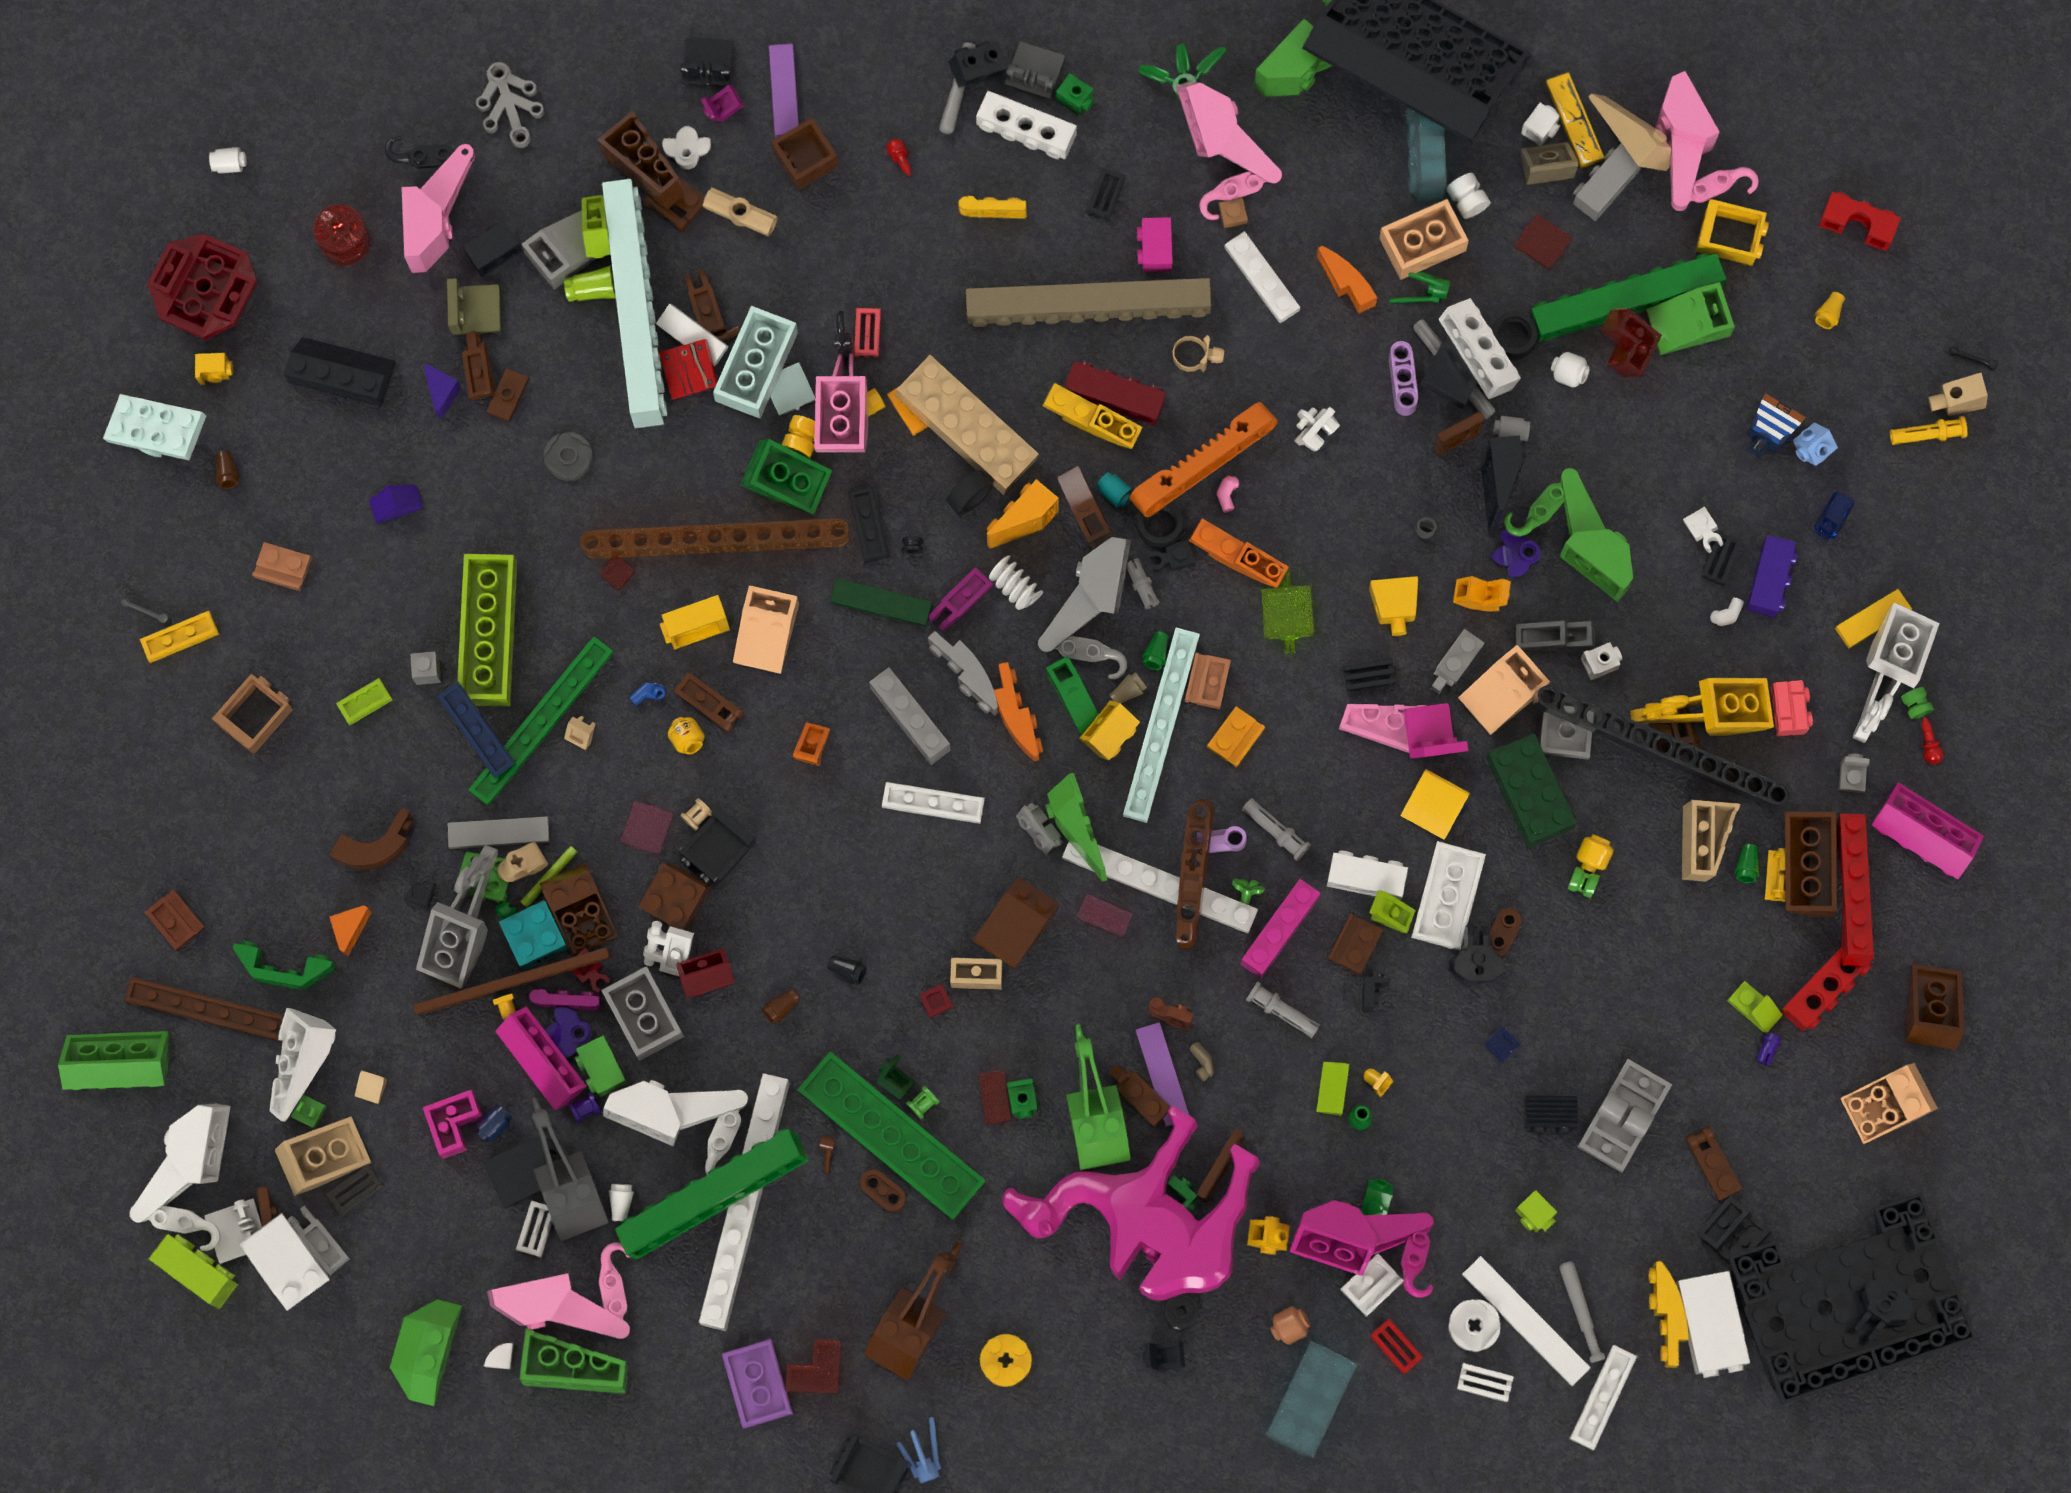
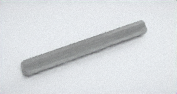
M1422 319L1415 323L1413 330L1435 356L1442 342ZM1475 385L1469 400L1478 412L1481 411L1484 418L1488 419L1495 413V409Z

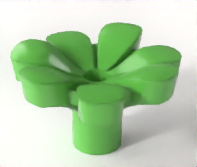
M1233 879L1234 888L1242 893L1241 903L1249 904L1251 895L1262 894L1265 890V887L1258 886L1259 882L1256 880H1251L1248 883L1244 879Z

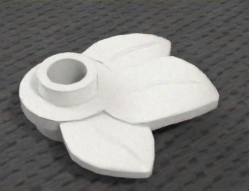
M690 126L681 128L676 138H665L662 142L665 154L668 157L674 158L676 163L683 169L694 168L699 161V157L707 154L711 146L710 138L698 139L695 129Z

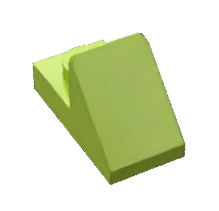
M1378 890L1369 913L1372 915L1371 920L1373 922L1402 933H1407L1416 910L1386 891Z
M1746 981L1727 1000L1765 1034L1782 1017V1013L1768 995L1763 997Z

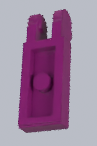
M975 567L941 600V603L931 612L928 618L933 622L940 617L945 609L950 611L952 614L940 626L943 632L946 631L993 587V583Z
M533 989L529 993L530 1002L535 1006H541V1008L564 1007L568 1009L597 1011L602 1009V1000L594 992H581V995H571L569 991L559 990L556 991V994H548L545 989Z

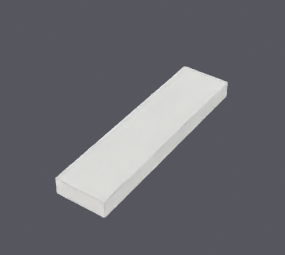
M886 782L882 808L981 824L985 798Z
M1615 1345L1612 1346L1571 1434V1440L1591 1450L1595 1449L1637 1358L1636 1355Z

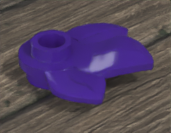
M1508 530L1501 531L1504 546L1498 548L1491 556V559L1496 564L1508 567L1509 577H1520L1528 571L1530 565L1539 560L1541 550L1536 542L1526 540L1525 536H1514ZM1530 550L1533 555L1527 557L1524 555V551Z
M559 1007L554 1009L557 1023L548 1026L544 1030L554 1044L557 1045L563 1056L567 1058L575 1054L579 1046H583L591 1040L592 1029L586 1022L579 1020L575 1011ZM579 1029L584 1031L582 1038H576L575 1036L576 1031Z

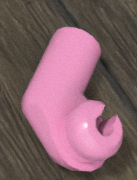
M1235 476L1223 478L1217 490V497L1223 513L1235 509L1230 496L1232 491L1239 487V480Z

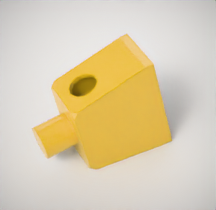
M1418 576L1372 580L1370 582L1369 591L1379 624H1391L1392 636L1406 635V622L1415 620Z

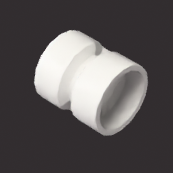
M1473 173L1457 178L1446 189L1451 199L1458 202L1457 209L1464 219L1479 214L1490 204V200L1484 190H1479L1480 184Z

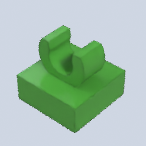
M302 1095L291 1118L315 1129L327 1106Z

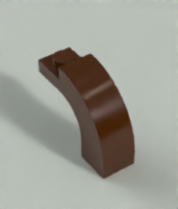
M400 808L387 833L374 842L362 843L341 834L329 856L333 861L356 870H373L384 867L400 857L410 843L403 835H407L410 832L414 823L412 821L413 816L409 811Z

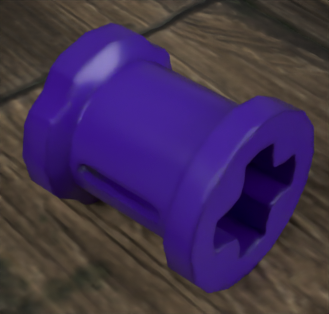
M592 1092L588 1093V1097L576 1103H568L577 1123L582 1122L583 1118L595 1112L597 1114L601 1113Z

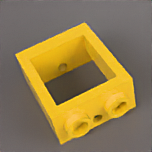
M1710 199L1705 210L1696 252L1709 253V255L1717 253L1719 258L1752 266L1755 259H1760L1764 244H1760L1761 236H1766L1769 225V222L1765 221L1767 213ZM1716 216L1756 225L1749 252L1710 243Z
M718 595L662 614L664 622L660 623L666 644L672 643L674 650L730 630Z

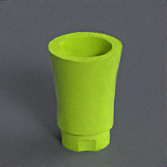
M612 265L564 278L565 294L569 302L603 298L616 299Z

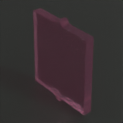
M634 801L620 842L636 847L638 851L645 850L659 855L674 814L658 809L656 805L649 806Z

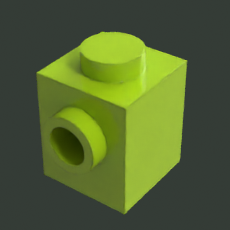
M1536 1190L1515 1210L1522 1217L1520 1222L1529 1231L1533 1229L1536 1233L1541 1228L1546 1231L1556 1221L1553 1216L1557 1211Z

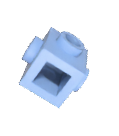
M1815 422L1793 440L1799 459L1815 466L1823 462L1826 457L1838 448L1830 430Z

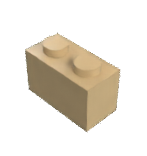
M951 958V988L1002 990V960Z

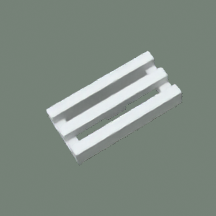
M531 1201L517 1244V1251L542 1257L553 1222L550 1213H548L537 1250H534V1245L545 1210L548 1211L547 1205ZM539 1208V1214L528 1248L524 1247L535 1209Z
M1463 1363L1457 1389L1508 1402L1514 1376ZM1466 1371L1504 1380L1506 1385L1466 1375ZM1464 1380L1504 1390V1393L1501 1395L1463 1385Z

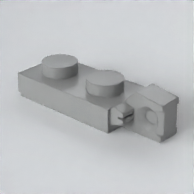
M1464 629L1436 667L1434 675L1438 678L1433 683L1431 689L1440 694L1446 684L1451 687L1454 683L1456 684L1485 643Z

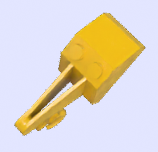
M1707 678L1699 681L1701 695L1690 698L1686 695L1661 699V703H1649L1645 705V708L1630 711L1631 719L1641 724L1705 722L1706 731L1710 736H1730L1763 731L1774 727L1767 678ZM1697 705L1703 706V713L1672 715L1678 713L1677 709Z

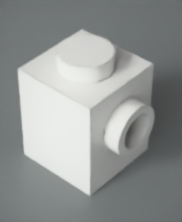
M1539 103L1524 123L1521 134L1542 146L1548 136L1553 138L1558 131L1560 115L1557 114L1553 107Z

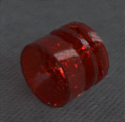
M344 204L331 205L317 215L313 225L314 236L325 258L331 263L349 266L360 262L367 255L371 245L370 234L360 213L353 207Z

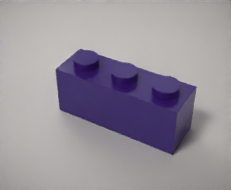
M1770 535L1766 536L1749 595L1747 611L1773 618L1776 617L1779 611L1783 612L1786 603V597H1783L1784 589H1789L1792 580V574H1789L1790 565H1795L1798 551H1794L1796 542Z

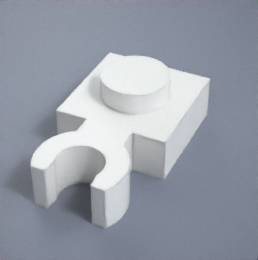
M1705 507L1683 519L1696 542L1703 539L1704 548L1708 553L1712 552L1709 545L1711 541H1717L1720 546L1723 545L1721 536L1713 533L1718 530V527Z

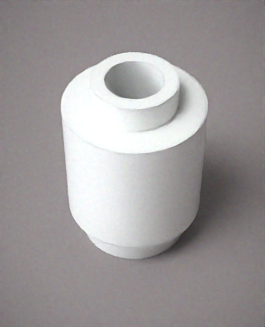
M239 147L216 149L215 152H210L209 154L212 172L217 171L219 174L242 172L243 167L247 165L246 154L241 152Z

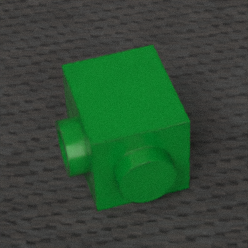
M1069 74L1056 91V101L1080 116L1084 110L1088 111L1095 100L1093 98L1094 89L1072 74Z

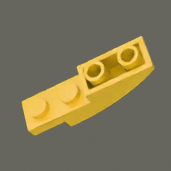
M1056 383L1052 385L1042 405L1062 416V420L1106 441L1132 449L1143 428L1099 404L1097 406Z
M1656 1261L1653 1264V1268H1649V1283H1653V1294L1649 1295V1307L1654 1309V1316H1664V1320H1660V1335H1664L1665 1346L1660 1348V1359L1665 1361V1368H1676L1679 1366L1678 1342L1689 1340L1686 1312L1681 1295L1671 1274L1661 1261Z

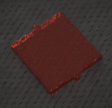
M1537 214L1530 225L1523 229V234L1514 247L1550 270L1558 257L1563 256V250L1572 237Z

